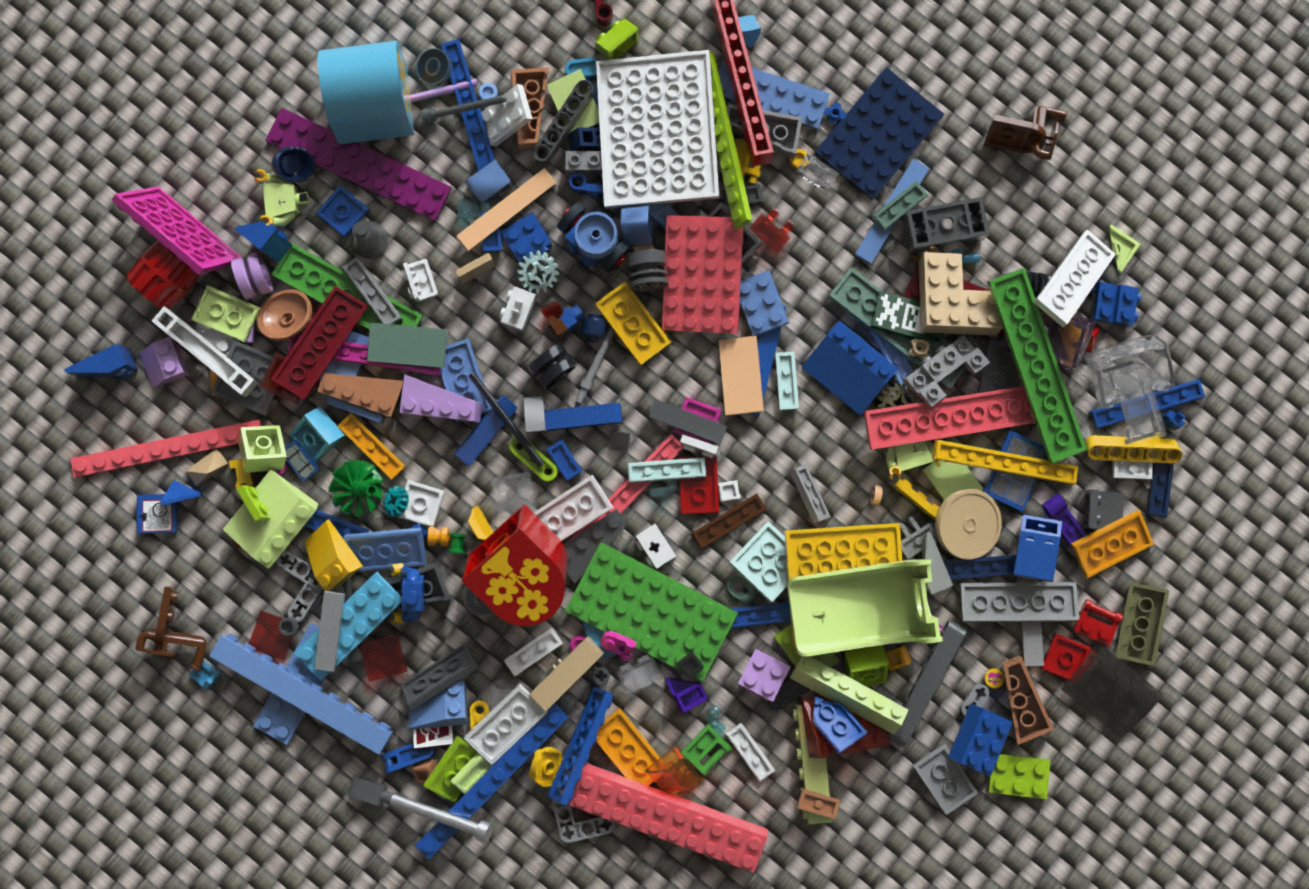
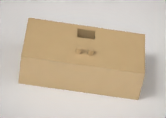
M588 636L563 661L559 659L557 661L559 665L556 667L554 664L552 666L554 670L529 695L546 712L605 652Z

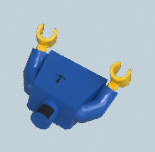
M402 563L392 564L391 567H393L394 572H391V575L404 576L402 581L403 612H392V615H395V620L392 623L416 622L420 619V612H425L424 575H420L418 570L406 567Z

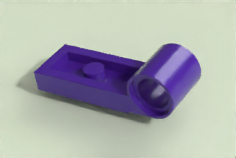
M1059 494L1054 495L1041 505L1049 519L1062 521L1061 535L1071 549V543L1087 536L1068 510L1067 503Z

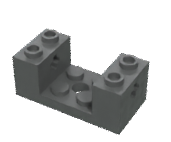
M982 197L909 210L902 217L909 254L928 251L935 245L962 240L965 241V244L983 241L990 234ZM943 219H950L953 223L952 227H944Z

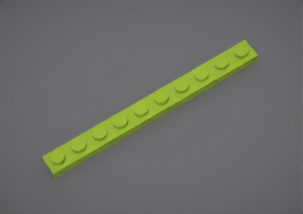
M710 52L716 149L734 228L741 229L752 221V216L715 54Z

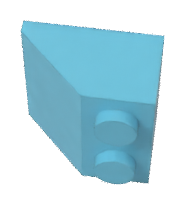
M319 406L305 414L289 436L292 440H297L313 462L316 463L340 442L344 434Z

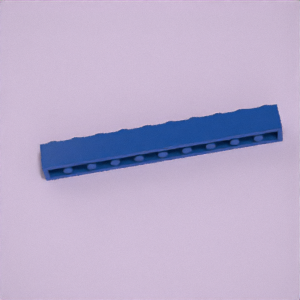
M555 702L548 709L547 713L485 773L448 813L468 820L561 726L569 715ZM437 822L415 846L429 860L458 829Z

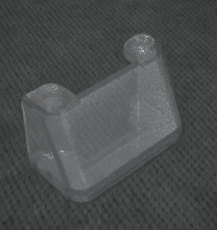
M1156 335L1142 336L1092 351V353L1088 352L1084 355L1085 364L1098 404L1102 408L1113 407L1117 403V397L1149 387L1158 392H1165L1169 388L1175 387L1169 344Z

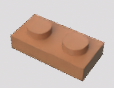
M802 788L797 808L836 819L841 800Z

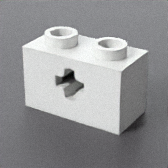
M656 524L636 536L638 540L635 543L640 551L645 550L648 556L645 559L651 568L655 566L657 569L676 557ZM650 543L659 544L657 553L649 550L651 547Z

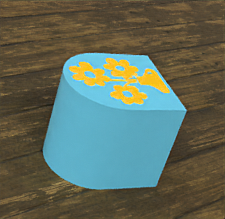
M398 41L319 50L318 73L323 104L328 122L339 145L414 135L407 65Z

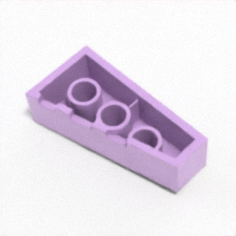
M404 374L400 413L480 423L482 403Z

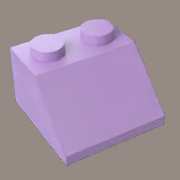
M172 337L154 342L140 352L153 389L189 375L179 345Z

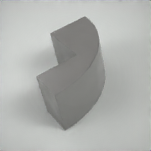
M544 395L524 397L527 434L546 432Z

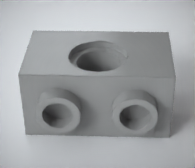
M566 151V175L582 173L584 176H602L601 151Z

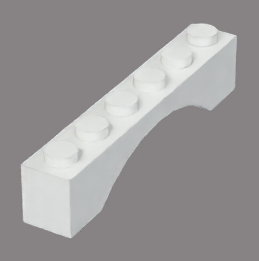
M165 306L152 319L154 324L191 352L242 396L247 397L258 384L256 380Z

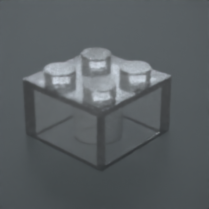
M530 471L491 479L500 518L512 516L524 504L532 512L538 510Z
M646 654L637 658L638 662L633 665L628 662L619 667L620 671H617V675L626 695L662 679L653 656L649 657Z

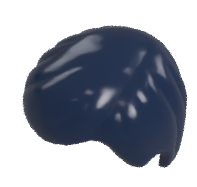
M284 147L275 154L271 165L279 179L286 182H304L312 176L315 161L312 154L303 148Z

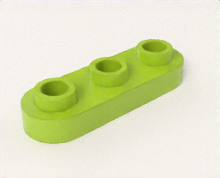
M516 438L511 440V452L542 480L549 482L557 477V467L531 443L530 445L544 461V464L540 467L530 461L531 457L524 448L521 450L516 449V445L519 443ZM549 468L552 470V473L547 476L545 475V470Z

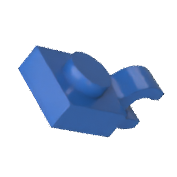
M1169 410L1161 416L1164 420V425L1169 429L1177 430L1185 424L1183 419L1186 417L1181 412L1175 414L1172 410Z

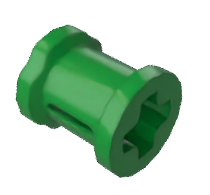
M449 533L451 538L448 553L465 554L463 546L466 534Z

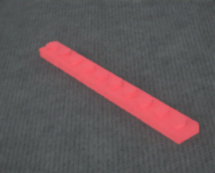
M254 420L70 458L73 477L78 478L239 444L238 439L241 427L262 426L261 420Z

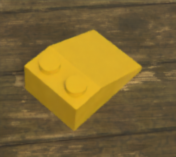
M326 520L304 541L314 576L324 591H332L340 587L363 566L330 520Z

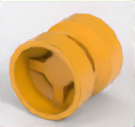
M435 527L428 528V546H435L439 543L441 546L449 545L448 527H442L440 530Z

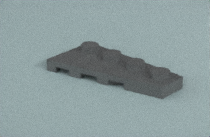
M617 508L564 544L568 557L567 574L574 584L585 573L600 542L609 546L626 527L627 523Z

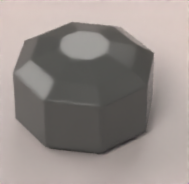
M290 616L281 619L278 628L280 633L287 637L296 634L299 625L297 620Z

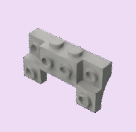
M962 335L947 347L942 345L935 351L936 355L934 357L928 356L920 362L922 366L906 377L903 382L931 408L947 396L938 385L940 381L958 369L962 364L974 375L990 362L979 348L975 349L969 340Z

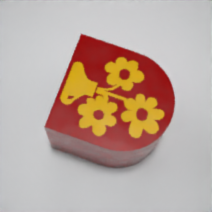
M524 504L468 555L462 582L502 620L518 626L540 624L552 617L562 604L568 565L567 552L561 540Z

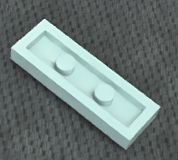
M795 352L775 353L779 410L799 409Z

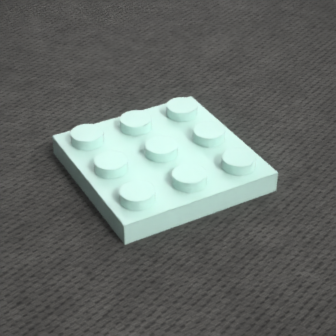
M768 521L729 564L770 603L787 587L788 577L785 536Z

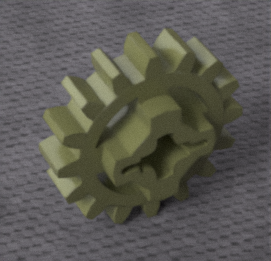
M895 383L894 388L890 385L887 386V392L882 390L884 397L878 398V400L882 401L878 408H886L885 404L895 407L896 405L893 404V401H897L900 395L901 403L904 405L919 403L920 401L914 399L917 394H912L909 388L905 389L904 383L901 387H898V384ZM898 391L897 396L893 398L888 397L890 393ZM905 393L910 397L911 403L907 402L904 398Z

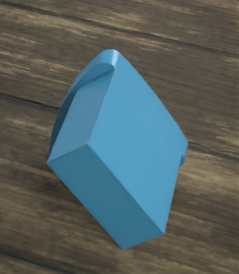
M755 15L738 17L744 42L748 47H752L760 36L761 27L758 26Z
M203 660L201 671L193 669L189 676L199 683L203 689L208 691L219 680L222 672L216 671Z

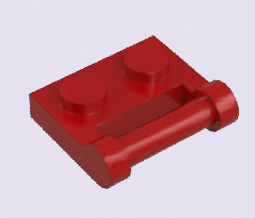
M1086 599L1079 613V621L1075 622L1072 631L1110 646L1123 614L1113 613ZM1090 610L1112 620L1111 624L1108 625L1087 616L1088 611Z

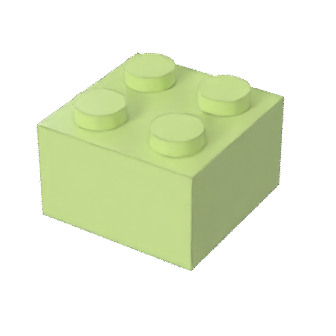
M280 425L241 427L238 443L244 473L270 471V469L273 471L283 470L286 452Z

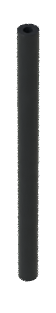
M472 372L468 376L535 464L538 467L542 466L544 461L475 372Z

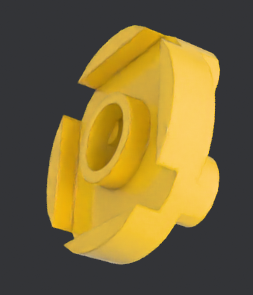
M553 747L537 749L529 771V778L542 787L551 786V782H553L563 759L561 757L562 753Z

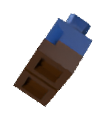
M577 304L569 310L565 306L563 310L564 315L556 320L554 316L547 319L548 327L558 341L577 329V322L584 318L583 312Z

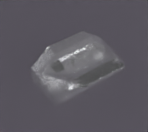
M806 154L796 170L804 179L829 191L839 175L832 166L817 154L812 156Z

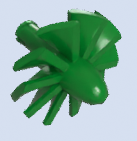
M351 460L344 462V465L336 469L332 473L334 478L329 485L328 491H344L345 493L332 494L334 507H338L350 496L349 501L340 508L342 513L350 515L353 502L356 499L357 506L354 516L365 514L362 498L365 499L369 512H372L377 500L371 496L382 499L380 483H383V479L375 470L376 467L362 460Z

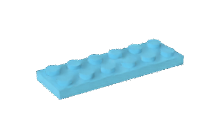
M378 572L374 573L344 603L336 666L402 602V597ZM318 629L294 654L322 681L331 671L314 669L319 636Z

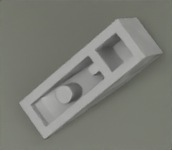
M931 532L924 533L922 559H930L932 562L930 564L932 582H926V592L932 595L953 586Z

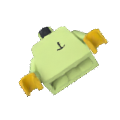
M262 169L255 171V173L261 175V179L254 178V181L258 183L264 180L266 182L262 183L266 215L261 216L258 221H265L267 226L270 223L275 227L286 226L295 219L296 215L300 214L299 205L309 204L308 193H298L297 188L291 182L283 181L273 174H266Z
M928 440L889 447L886 456V463L890 471L889 478L892 480L893 474H897L900 479L902 471L934 462L932 459L934 444ZM935 460L936 466L940 467V462Z

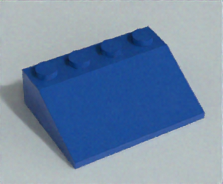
M841 321L835 324L802 366L803 370L859 416L863 414L898 372V368Z

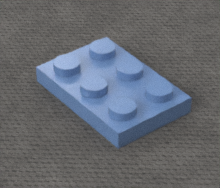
M770 270L741 281L740 302L753 336H758L790 324Z

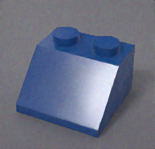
M261 221L235 228L238 233L278 263L292 246L287 241L289 237L271 223L267 226Z

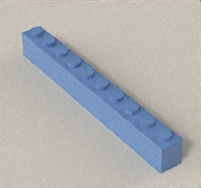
M232 634L220 636L209 655L211 658L375 753H382L393 734L388 724L384 722L379 724L373 720L374 717L369 713L364 712L362 714L356 710L357 707L349 702L346 704L341 702L338 695L322 691L323 687L314 682L310 684L305 681L307 679L305 676L299 673H291L289 671L290 668L282 663L276 664L272 662L273 658L264 653L260 655L255 652L256 648L247 643L245 645L241 644L236 636Z

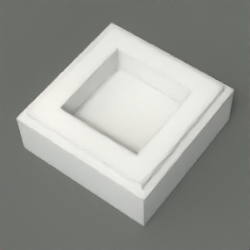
M737 480L718 483L721 502L740 499Z

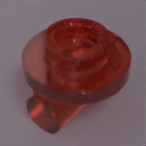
M557 300L541 308V312L546 319L552 316L557 319L562 314V307Z

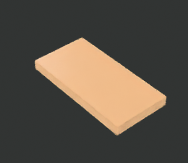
M757 336L719 340L725 415L732 416L764 412Z

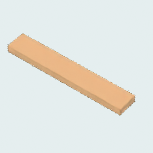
M545 168L459 233L456 238L469 252L557 182Z

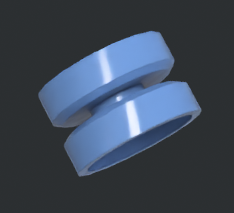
M590 212L582 216L576 223L574 230L575 241L583 255L591 259H603L614 251L618 241L617 228L613 219L601 212ZM595 233L599 234V237L595 238L593 236Z

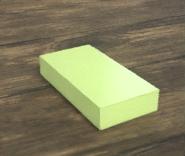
M477 753L452 778L451 782L465 795L492 765Z

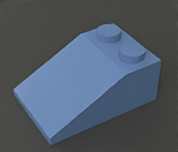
M458 680L412 711L409 708V729L467 725L468 707L465 681Z

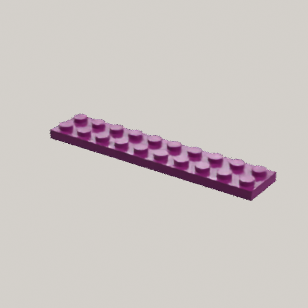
M281 108L265 140L266 143L279 149L284 147L303 148L312 154L315 166L435 222L452 190L451 186L357 142L339 145L333 131L284 108Z

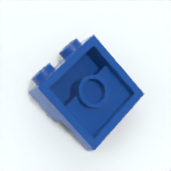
M534 213L501 230V234L518 263H524L523 256L529 258V252L536 255V252L540 251L541 255L551 250L552 243Z
M1098 282L1096 285L1092 320L1124 327L1134 325L1138 320L1136 304H1139L1141 300V294L1138 293L1139 288Z

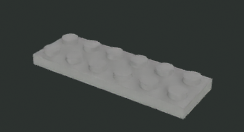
M1076 582L960 583L959 585L962 623L1079 621Z

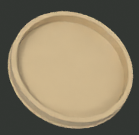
M977 489L959 490L948 496L941 504L935 522L936 535L941 546L951 555L963 560L980 558L988 553L998 541L1002 527L1001 513L996 502L987 493Z

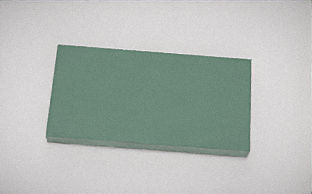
M370 323L367 361L445 368L448 329Z

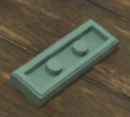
M915 181L875 213L872 218L885 231L902 218L906 211L912 210L928 197V194Z

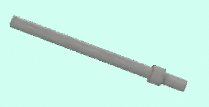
M609 326L585 380L583 379L580 384L581 389L575 400L580 404L583 403L587 392L592 388L594 376L615 333L611 326Z

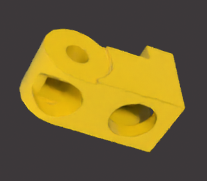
M242 459L229 461L230 469H236V489L241 485L256 488L254 472L244 473Z

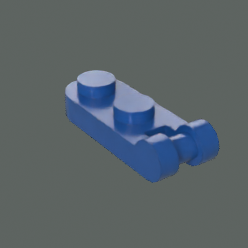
M414 743L382 754L381 759L386 765V775L432 758L436 748L415 750ZM397 757L398 763L393 765L392 759Z

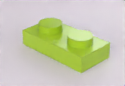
M241 485L236 489L256 522L265 523L270 519L267 513L268 508L259 500V494L254 487Z

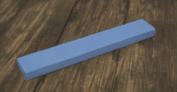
M913 159L885 205L915 181L920 184L929 168ZM874 222L856 251L855 256L871 265L896 222L885 231Z

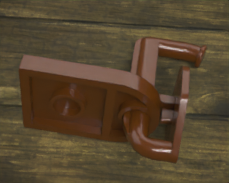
M1038 106L1034 110L1033 122L994 114L984 145L1021 153H1034L1035 156L1041 159L1051 160L1058 135L1059 122L1056 121L1050 134L1046 133L1044 130L1045 115L1059 118L1064 122L1068 111ZM1044 145H1047L1046 150H1041Z
M165 586L157 628L142 632L137 638L135 650L175 657L177 652L168 651V643L197 647L193 665H190V667L201 671L207 641L202 636L168 631L169 623L173 622L175 611L171 610L172 605L177 603L178 592L175 591L176 587ZM146 639L155 640V647L145 648Z

